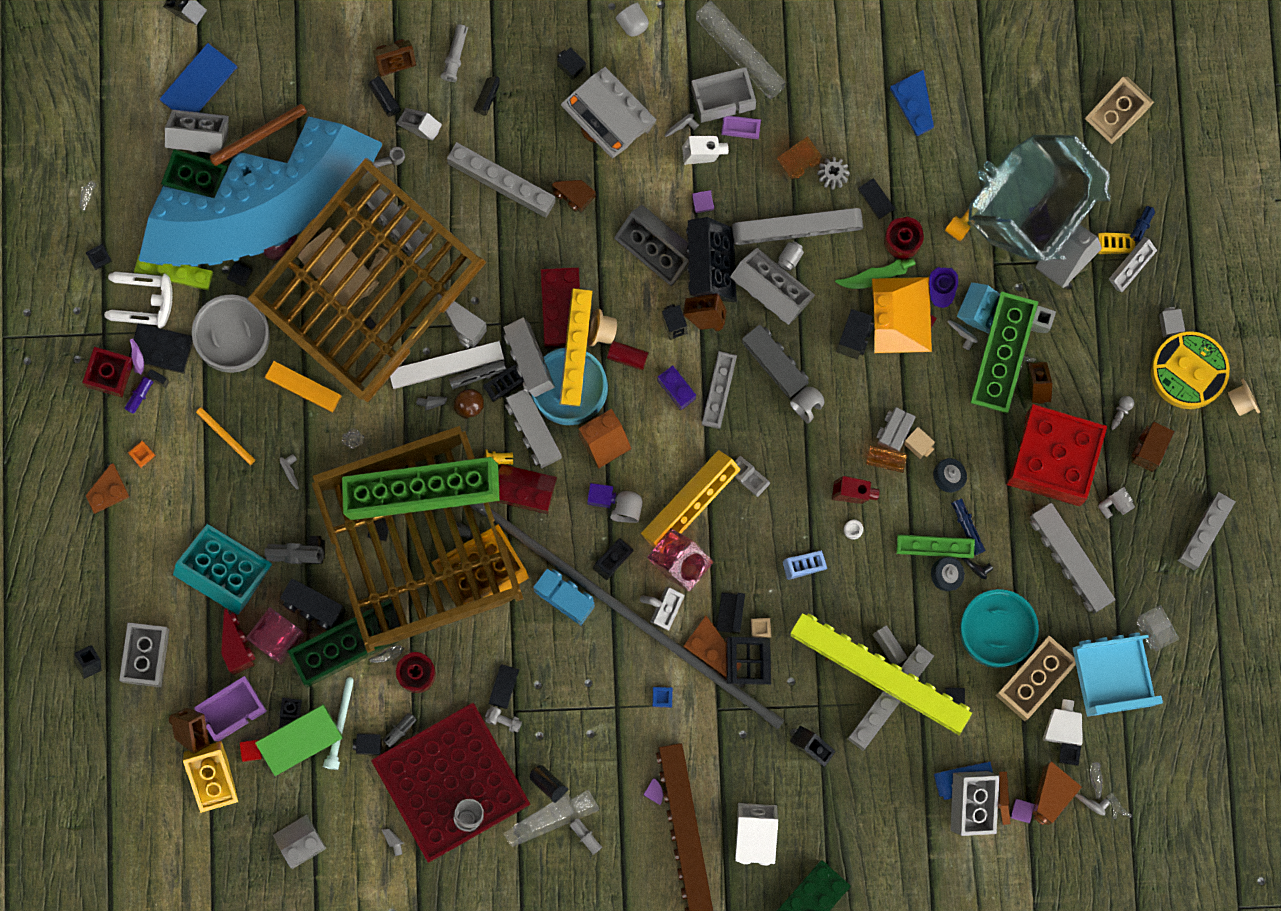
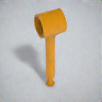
M990 181V185L983 189L962 218L955 216L945 229L948 234L959 242L962 241L971 228L968 225V221L991 193V188L996 186L995 182Z

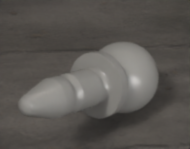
M1130 396L1120 398L1119 406L1116 408L1119 412H1117L1115 419L1112 421V430L1119 426L1124 414L1128 415V411L1133 408L1134 400Z

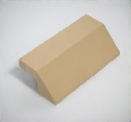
M331 227L308 243L297 256L304 265L333 232ZM338 237L310 272L318 279L346 244ZM352 251L324 282L323 286L329 293L358 260ZM363 265L335 299L344 306L371 274L370 271ZM377 279L371 284V286L366 290V292L361 296V298L370 295V293L376 288V286L379 284Z

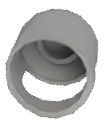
M638 2L630 5L616 16V20L624 32L631 37L642 34L649 25L648 18Z
M805 387L790 401V405L806 423H810L814 418L811 412L812 407L822 409L824 397L816 388Z
M632 491L618 493L615 499L617 501L616 508L611 512L610 518L616 522H639L643 503L641 496Z
M462 800L454 812L453 821L455 825L462 831L470 832L475 830L483 820V808L476 800Z

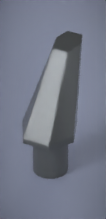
M428 396L427 399L418 397L417 405L425 406V410L444 405L448 397Z

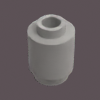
M797 242L787 243L779 256L778 265L785 270L791 271L804 254L803 247Z

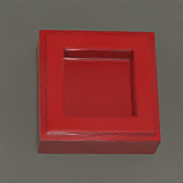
M258 740L240 742L242 762L262 759V754L255 743Z

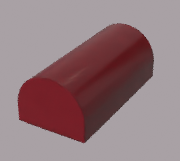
M613 341L607 359L643 371L649 352Z

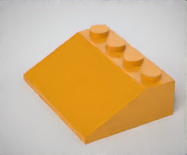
M498 524L495 526L497 534L503 538L518 584L529 579V576ZM492 528L483 532L481 537L487 554L492 555L500 552ZM474 538L463 544L470 562L480 559ZM457 548L446 554L451 568L462 565ZM439 558L431 562L437 573L443 572ZM503 559L491 563L500 592L511 589L512 585ZM484 567L472 569L481 597L485 598L493 595ZM465 572L455 575L454 578L463 605L475 601ZM447 579L441 580L453 600Z

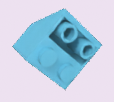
M971 282L957 317L966 324L989 334L999 293L989 285Z

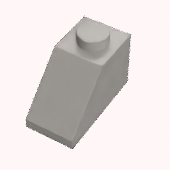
M405 108L397 122L399 126L413 134L432 141L438 135L439 129L442 126L430 114Z

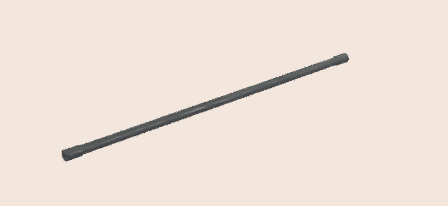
M483 503L471 504V508L488 518ZM491 509L494 523L499 524L503 530L762 716L772 726L779 729L785 721L783 718L764 707L734 684H727V679Z

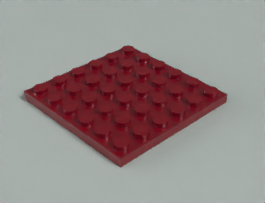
M474 703L469 704L371 760L428 863L531 805ZM465 799L476 800L483 808L482 822L475 830L470 832L460 830L453 821L457 805Z

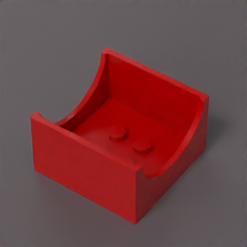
M1033 404L1026 413L1022 439L1006 485L1080 507L1088 498L1107 426Z

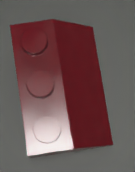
M501 464L498 472L500 501L494 502L548 515L557 477Z

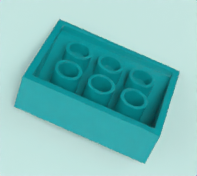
M207 524L176 562L173 576L239 615L269 571L272 563Z

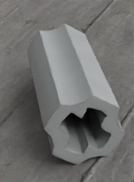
M887 626L873 634V637L891 664L899 665L908 658Z

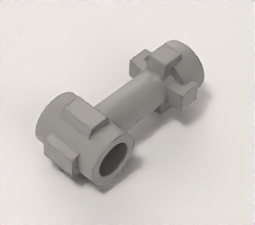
M493 706L490 707V710H487L485 722L491 725H496L499 722L510 727L509 731L513 733L514 731H519L522 725V721H519V718L514 717L512 720L500 715L501 710Z

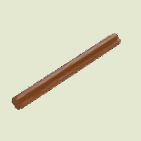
M302 104L296 106L210 156L212 164L215 166L219 165L307 113L305 106Z

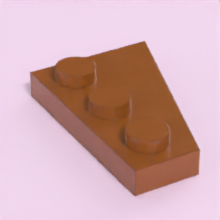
M705 616L683 647L727 679L726 642L708 617ZM737 663V671L742 666L741 663Z

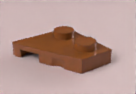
M114 463L110 464L86 494L94 514L130 497Z

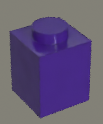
M590 483L588 505L610 508L611 503L615 504L616 492H613V486Z

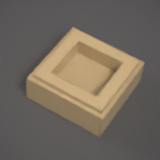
M770 618L751 619V636L753 638H771Z

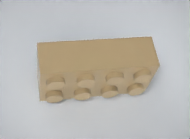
M1048 636L996 696L1020 718L1026 721L1076 665L1075 658L1052 637Z

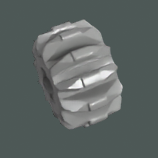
M832 157L830 162L826 158L825 164L820 163L819 168L821 170H818L817 175L821 176L819 182L826 181L824 187H828L831 184V189L833 190L835 189V184L841 188L842 182L847 183L848 179L846 177L849 176L850 172L846 170L848 168L847 164L841 165L842 159L836 162V158ZM830 171L837 172L836 176L834 174L830 175Z

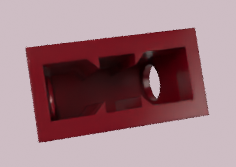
M842 476L834 481L832 500L863 504L869 501V499L878 500L880 491L879 489L871 488L870 481Z

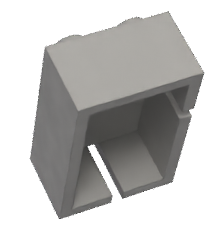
M746 67L692 80L691 89L697 104L701 123L735 115L736 110L739 113L756 109V99Z

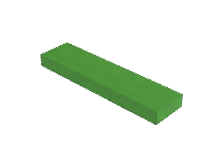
M898 534L896 554L974 558L975 539Z

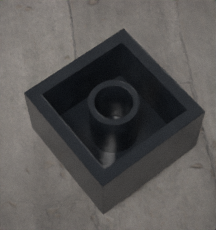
M851 309L836 352L858 360L859 355L864 354L868 344V340H865V338L870 337L875 323L871 322L873 316Z

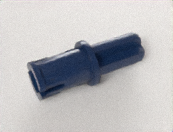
M1146 206L1140 218L1136 220V226L1130 234V238L1134 241L1140 242L1146 229L1150 228L1149 223L1155 214L1153 207Z

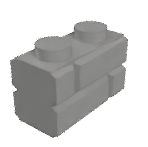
M897 407L894 408L893 412L889 410L884 420L888 423L885 429L880 428L876 437L879 438L877 444L895 453H899L916 417Z

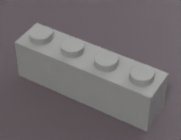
M523 317L503 327L506 333L504 339L512 348L510 354L513 360L518 363L516 369L525 381L522 383L525 391L537 397L555 388L530 323Z
M523 389L507 397L505 407L509 415H514L516 421L513 423L517 431H522L525 436L522 440L527 449L531 448L533 452L531 458L534 464H539L542 469L562 459L561 453L531 395Z
M1220 492L1214 495L1177 561L1192 570L1200 566L1235 504L1234 500Z

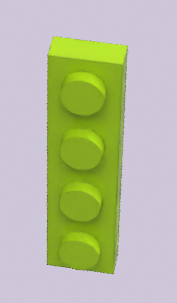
M138 254L134 273L163 276L165 273L170 277L172 283L209 291L213 271L188 265H157L139 261L140 255Z

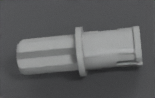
M579 818L570 824V827L581 839L580 842L583 841L592 855L602 848L593 837V832H589Z

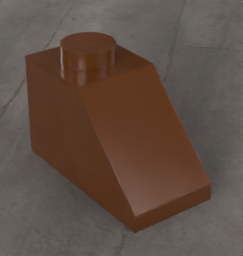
M1047 362L1028 363L1029 392L1032 403L1042 404L1051 402L1053 383Z

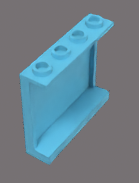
M1140 633L1129 634V638L1119 635L1112 637V640L1109 641L1105 637L1096 639L1095 643H1091V640L1079 642V646L1073 647L1087 717L1151 707L1163 703L1162 696L1155 697L1143 644V639L1149 638L1148 635L1141 636Z

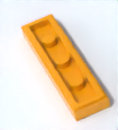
M273 361L265 376V379L332 413L342 397L340 394Z

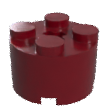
M911 217L894 219L889 224L884 237V245L887 251L900 259H909L920 250L924 240L923 228L916 219ZM904 235L907 236V239H901Z
M411 652L398 661L396 677L399 684L406 691L422 693L429 690L436 678V670L433 662L425 654ZM415 668H418V671L421 673L417 677H414L411 671H415Z

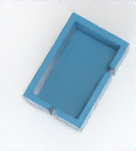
M546 569L533 587L534 593L580 626L595 608L592 596L586 592L580 593L577 589L578 586L569 580L568 582L563 581L562 575L554 569L552 571Z

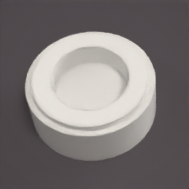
M858 520L848 521L844 526L845 536L851 540L861 537L863 533L861 522Z

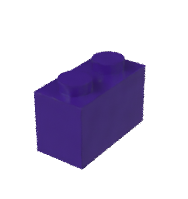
M671 366L658 376V383L680 411L696 400V394L674 366Z

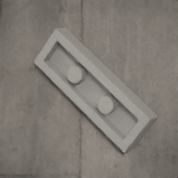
M1143 237L1109 278L1117 291L1123 292L1156 253L1157 249L1150 239Z

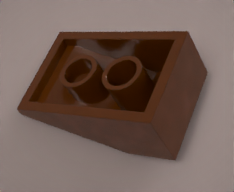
M409 39L397 40L392 45H381L376 50H373L381 77L416 66L413 47Z

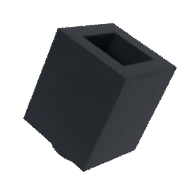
M571 47L567 51L563 50L557 56V66L572 81L586 69V62Z
M92 645L74 653L75 665L84 679L102 671L101 660Z
M357 734V739H353V750H356L357 755L379 756L381 755L382 736L380 734Z

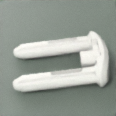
M113 272L108 275V279L114 283L161 287L162 294H152L151 305L160 306L159 314L109 310L105 312V318L110 321L158 325V328L166 325L171 312L173 294L171 280L167 274L164 273L163 276ZM135 278L153 279V282L135 281ZM131 316L149 317V320L131 319Z

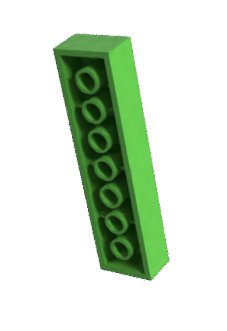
M492 457L342 477L343 514L350 520L500 501L498 463Z

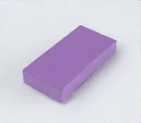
M736 116L723 117L721 135L759 139L761 119Z

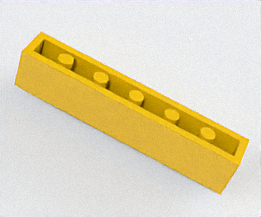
M571 290L559 405L579 407L581 403L592 291Z
M718 450L641 532V535L650 545L664 553L741 469L732 458Z

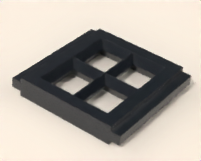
M726 637L727 684L771 685L770 638ZM737 644H746L747 659H737ZM750 645H760V659H750ZM737 663H747V677H737ZM750 663H760L761 678H751Z

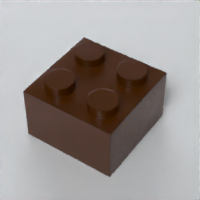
M1153 422L1150 426L1146 425L1139 436L1141 443L1139 442L1135 446L1131 454L1134 457L1132 463L1153 472L1159 467L1175 431L1156 422Z

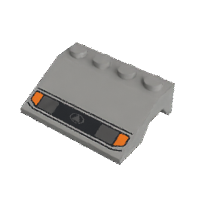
M606 67L591 76L561 104L612 159L628 148L644 132L646 134L649 133L656 122L651 113Z

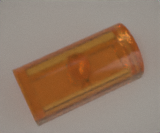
M870 446L866 464L904 473L908 454Z

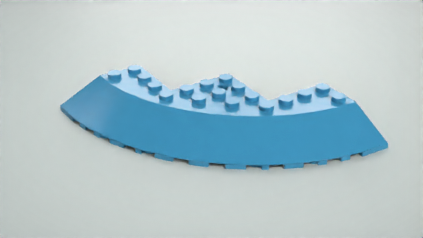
M308 117L288 163L239 152L234 155L215 198L163 186L148 217L139 261L157 265L172 264L173 266H198V264L207 263L215 265L221 264L226 260L233 259L237 261L240 257L246 255L254 256L263 253L264 249L275 245L277 247L289 241L288 238L298 233L300 234L365 158L374 162L382 143L343 124Z

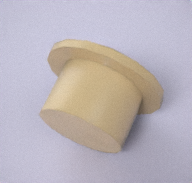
M597 308L593 312L589 323L588 345L595 346L597 342L611 344L617 330L616 318L603 316L602 310Z
M1244 378L1241 379L1243 385L1228 392L1238 415L1241 416L1254 409L1257 413H1261Z

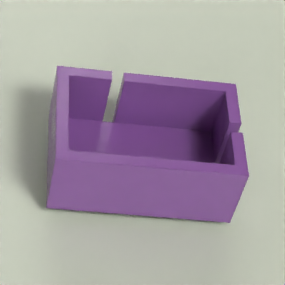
M245 676L194 707L197 712L204 714L207 724L206 728L216 742L221 741L248 724V718L253 721L267 712Z

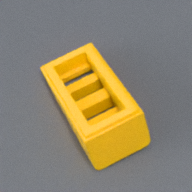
M1097 234L1102 247L1097 254L1131 253L1135 248V241L1130 238V234ZM1112 239H1115V248H1112ZM1119 239H1122V248H1119ZM1126 239L1130 240V248H1126ZM1104 240H1108V247H1105Z

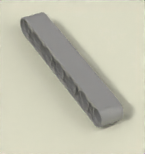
M859 208L732 224L734 244L736 245L863 229L862 214Z

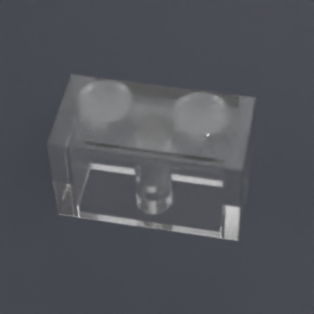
M1161 605L1137 617L1139 620L1137 624L1142 632L1145 631L1146 635L1149 636L1146 640L1151 649L1154 648L1155 651H1158L1179 640Z

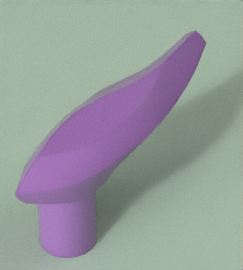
M130 339L134 364L133 371L141 375L144 370L143 355L136 342Z

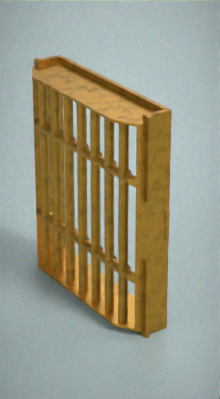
M365 158L320 213L299 234L295 243L247 300L354 395L369 403L411 353L410 348L441 312L444 313L487 262L472 252L377 169L371 160ZM369 171L377 179L355 206L351 207L344 199ZM384 184L391 192L366 220L359 212L380 186ZM397 196L405 204L380 232L373 224ZM340 206L347 212V215L301 269L293 260L336 208ZM412 209L419 217L396 244L392 243L387 236L407 212ZM355 219L361 225V228L316 281L312 279L308 272L349 223ZM426 221L433 229L408 257L401 249L423 222ZM367 231L371 233L375 240L335 288L328 293L322 287L324 282ZM440 233L448 241L426 267L422 269L415 261ZM382 243L389 249L388 254L343 306L335 298ZM452 246L456 247L461 252L460 256L437 282L429 274ZM397 256L403 261V265L358 318L350 312V309L392 259ZM468 258L472 261L471 264L447 291L443 286ZM289 267L296 276L273 304H270L263 296L286 268ZM409 268H411L418 276L371 331L363 323ZM303 280L310 288L288 315L285 316L278 308ZM423 281L428 283L432 289L385 343L378 337V334ZM317 292L324 298V301L299 329L292 321ZM439 293L442 298L395 352L392 349L394 344ZM329 305H332L338 313L313 341L306 333ZM345 317L352 323V326L331 351L326 353L320 345ZM359 329L366 338L341 366L334 358ZM372 342L380 348V351L358 377L355 378L348 370ZM387 354L391 359L365 388L362 382Z
M460 426L313 476L314 483H312L331 544L336 546L335 552L341 570L345 573L349 585L347 592L367 653L375 651L374 647L391 644L502 606L513 599H516V602L524 599L503 538L498 536L494 526V517L488 502L483 503L500 552L492 555L487 554L471 505H464L463 509L480 555V559L472 562L468 559L451 507L443 508L462 565L454 568L450 567L432 511H423L443 567V572L434 575L427 560L412 512L404 513L425 578L416 581L413 579L392 515L350 520L343 514L342 477L397 470L408 465V468L416 467L415 462L426 459L428 465H434L436 463L433 456L442 453L445 454L447 463L455 462L451 449L460 444H463L467 459H475L466 432H462ZM335 490L345 520L344 524L333 527L322 491ZM382 518L386 520L406 580V584L395 587L374 521ZM365 524L367 525L388 588L387 591L381 593L376 592L355 529ZM347 530L369 592V597L357 600L336 534ZM503 559L512 585L511 589L500 592L491 563ZM481 566L484 567L493 595L485 598L481 597L472 569ZM465 572L475 601L463 605L454 576ZM443 579H447L456 608L447 611L444 610L435 583ZM426 585L429 587L438 613L427 618L417 588ZM408 591L419 618L418 621L409 624L398 596ZM388 598L392 599L400 623V627L392 630L388 628L380 601ZM373 604L382 633L370 637L360 608Z

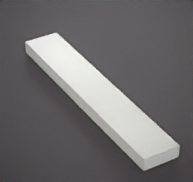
M498 341L398 367L390 378L393 389L481 367L483 364L489 365L502 359L504 361L500 342Z

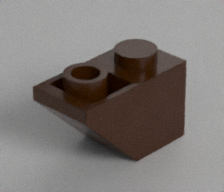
M582 180L560 181L552 184L553 194L561 200L563 198L567 201L568 207L575 212L578 210L582 213L596 197V192Z

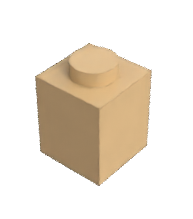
M917 427L905 440L904 445L921 459L923 456L928 457L933 452L934 448L932 446L935 442Z

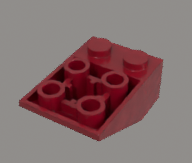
M226 608L224 609L221 654L229 672L236 675L255 666L253 660H256L252 649L246 647L245 643L248 640L245 633L237 627L240 625L236 614Z

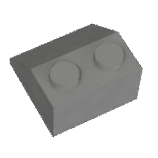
M307 815L273 835L281 853L292 869L326 849Z

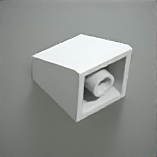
M738 803L735 850L737 862L741 864H750L751 862L759 863L760 865L775 864L778 830L777 805Z

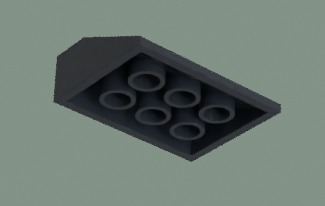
M709 217L687 220V253L689 255L687 268L690 280L688 284L690 295L698 297L718 293L722 301L737 302L736 282L730 277L736 269L732 227Z

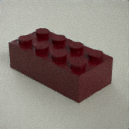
M579 267L541 269L545 349L565 348L571 290L580 289Z

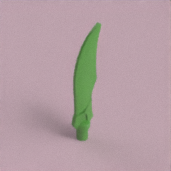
M913 258L907 261L897 260L883 268L872 267L856 276L838 279L835 282L850 289H864L872 287V279L891 278L896 275L905 274L908 270L907 268L916 264Z

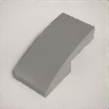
M738 457L735 463L741 470L734 477L758 497L770 485V482L743 457Z

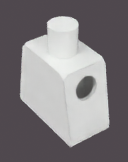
M689 136L682 146L684 165L714 162L720 154H728V144L718 143L717 136Z
M1063 699L1061 710H1052L1043 736L1044 741L1077 746L1082 745V714L1073 712L1074 701Z

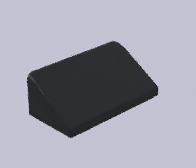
M495 76L486 79L474 107V112L484 116L488 114L500 86L499 77Z

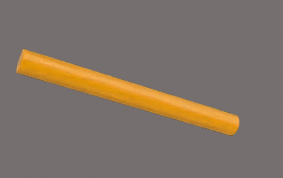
M200 407L196 411L249 465L255 462V459L203 408Z

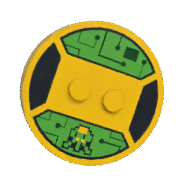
M1182 332L1168 338L1156 351L1151 364V378L1158 394L1171 405L1183 409H1197L1210 404L1223 392L1229 379L1230 368L1225 351L1214 339L1198 332Z

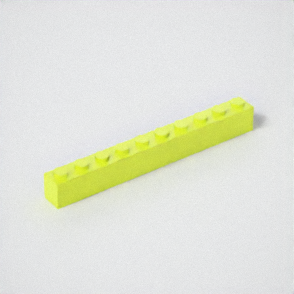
M802 613L791 631V637L960 736L972 715L968 706L963 703L956 704L948 694H939L935 691L936 688L929 683L922 684L918 681L919 678L911 673L905 674L901 671L902 668L894 663L891 665L886 663L883 656L877 653L874 655L869 653L866 646L860 643L858 645L852 643L849 636L843 633L839 635L834 632L835 629L826 623L822 625L817 622L818 619L808 613L806 616Z

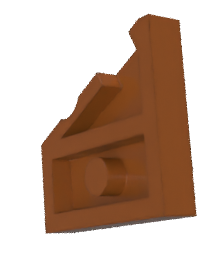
M999 772L1000 796H998V808H1001L1003 825L1011 824L1007 772Z

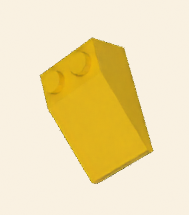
M222 741L209 744L208 747L194 754L189 750L184 752L183 763L200 813L238 802Z

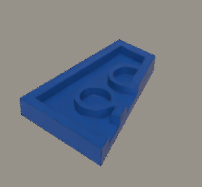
M924 70L890 86L891 92L916 137L933 129L934 125Z

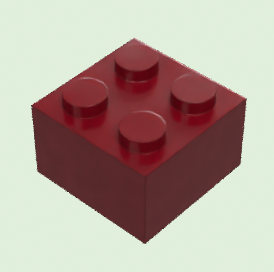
M94 347L82 383L87 388L123 398L133 367V360L131 357Z

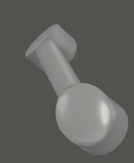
M394 147L390 150L388 157L375 160L373 165L376 168L391 163L399 165L404 161V150L400 147Z

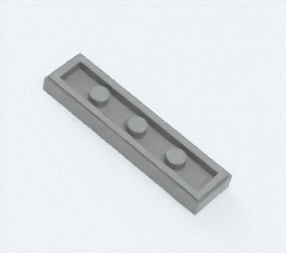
M718 352L702 420L703 426L716 429L721 428L737 355Z

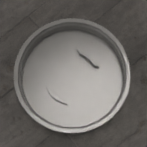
M239 295L216 297L207 302L194 319L192 340L195 349L202 360L216 370L234 373L249 369L260 361L268 348L270 341L268 321L265 315L247 300L248 298Z

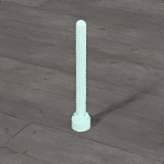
M352 677L346 679L336 723L341 734L354 682ZM341 740L332 744L330 755L327 756V759H324V768L339 769L340 762H338L339 758L337 755Z

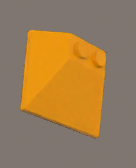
M929 277L872 279L875 323L874 353L932 352Z

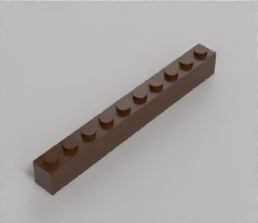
M680 743L659 747V752H656L657 763L662 764L663 771L659 772L661 783H665L666 786L663 796L665 803L669 802L670 810L666 811L668 822L673 824V829L670 830L671 839L676 841L677 849H674L675 860L680 861L681 868H678L677 871L679 880H683L684 888H681L683 900L687 899L688 907L684 909L685 911H713L683 745Z

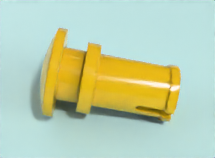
M485 449L484 458L492 457L498 464L513 465V459H505L513 458V452L496 453L492 451V453H488V449Z

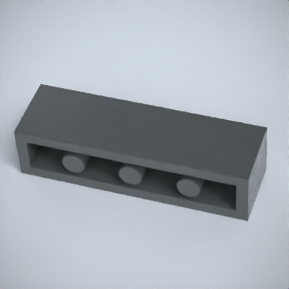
M758 325L742 338V344L789 400H791L803 388L808 386L809 382L807 380L809 378L804 371H799L796 368V362L791 356L787 357L785 355L783 346L778 341L774 342L771 338V332L766 327L763 328L761 325Z

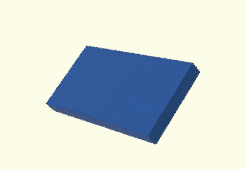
M207 43L159 100L171 110L199 113L236 70L237 65Z

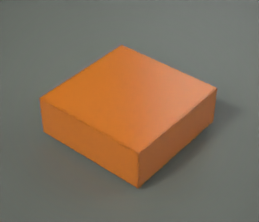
M143 440L128 452L141 468L156 456Z

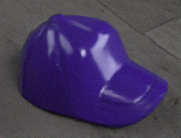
M938 267L930 274V298L935 306L940 308L948 307L955 297L958 287V275L952 268Z

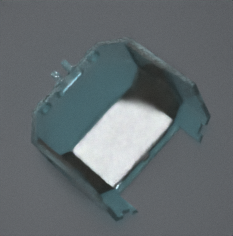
M1033 135L1014 147L998 168L989 161L985 162L984 167L993 174L991 177L983 170L978 171V177L986 182V184L969 204L968 220L991 245L1028 260L1048 261L1066 259L1064 255L1056 254L1097 201H1110V193H1108L1110 174L1076 135Z

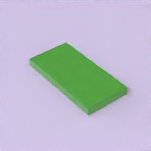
M322 704L255 743L274 776L343 739V736L325 705Z

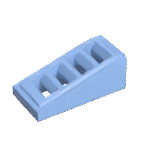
M822 550L787 558L783 561L788 580L827 569ZM813 557H816L819 567H816ZM806 559L809 560L811 566L810 569L808 568ZM799 561H801V564H802V568H803L802 571H801L800 566H799Z

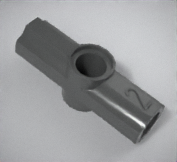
M286 543V545L268 544L267 548H265L267 561L302 564V562L321 563L324 558V552L320 546Z

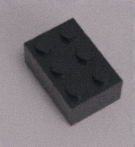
M292 578L280 597L283 606H285L284 608L293 613L296 610L299 611L301 617L310 622L314 619L317 621L318 626L326 631L338 626L346 611L341 604Z

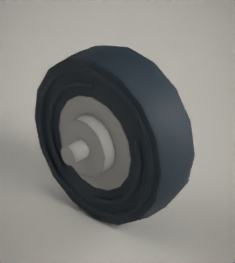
M947 458L941 460L935 466L933 478L941 490L953 493L959 491L965 485L967 472L959 461Z
M940 558L931 568L932 582L942 591L956 590L964 581V568L956 558Z

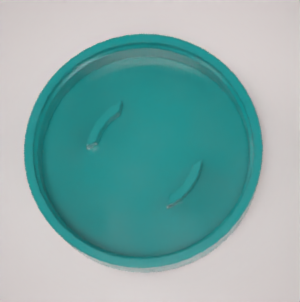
M996 589L978 595L968 604L962 614L959 629L962 644L974 660L991 668H1006L1019 663L1030 654L1037 642L1039 625L1034 609L1022 596L1012 591Z

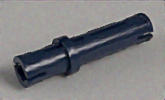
M963 499L952 502L951 505L958 517L957 522L961 524L966 537L975 539L974 556L985 552L986 550L971 519L972 515L968 513Z

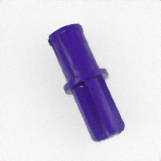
M143 376L136 390L132 391L133 395L125 406L128 412L132 414L136 412L142 400L146 399L145 396L154 383L153 381Z

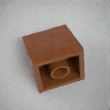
M612 409L578 428L579 438L598 469L631 450L624 429Z
M1049 762L1043 767L1032 814L1035 815L1034 819L1041 825L1052 824L1082 788L1053 762Z

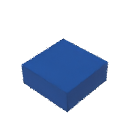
M653 687L652 707L672 708L673 688Z

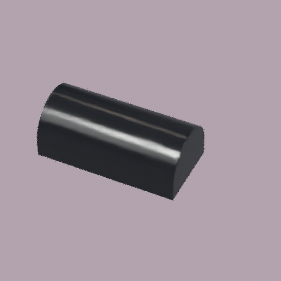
M377 76L369 82L368 86L388 117L401 111V108L381 77Z
M543 765L535 767L530 773L532 783L554 803L569 790Z

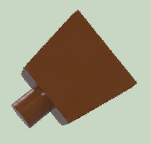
M718 293L685 299L683 315L701 330L713 328L715 331H720L724 327L727 311Z
M184 708L169 717V723L172 725L175 740L194 754L209 746L203 713Z

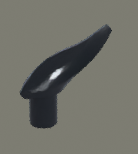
M961 558L982 579L986 580V574L993 570L992 565L989 563L982 568L969 558Z

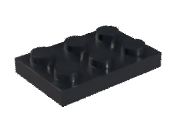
M138 323L133 340L143 355L144 365L185 374L193 344L192 336ZM131 347V350H130V353H129V357H131V358H132V347Z

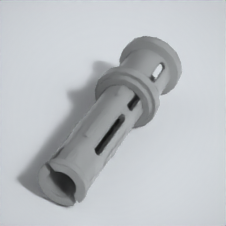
M456 25L450 54L444 61L446 65L444 73H441V78L449 82L457 81L458 67L461 66L460 56L468 31V27H465V25Z

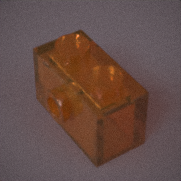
M807 136L777 159L789 177L797 179L805 173V169L808 167L813 168L819 164V159L822 156Z

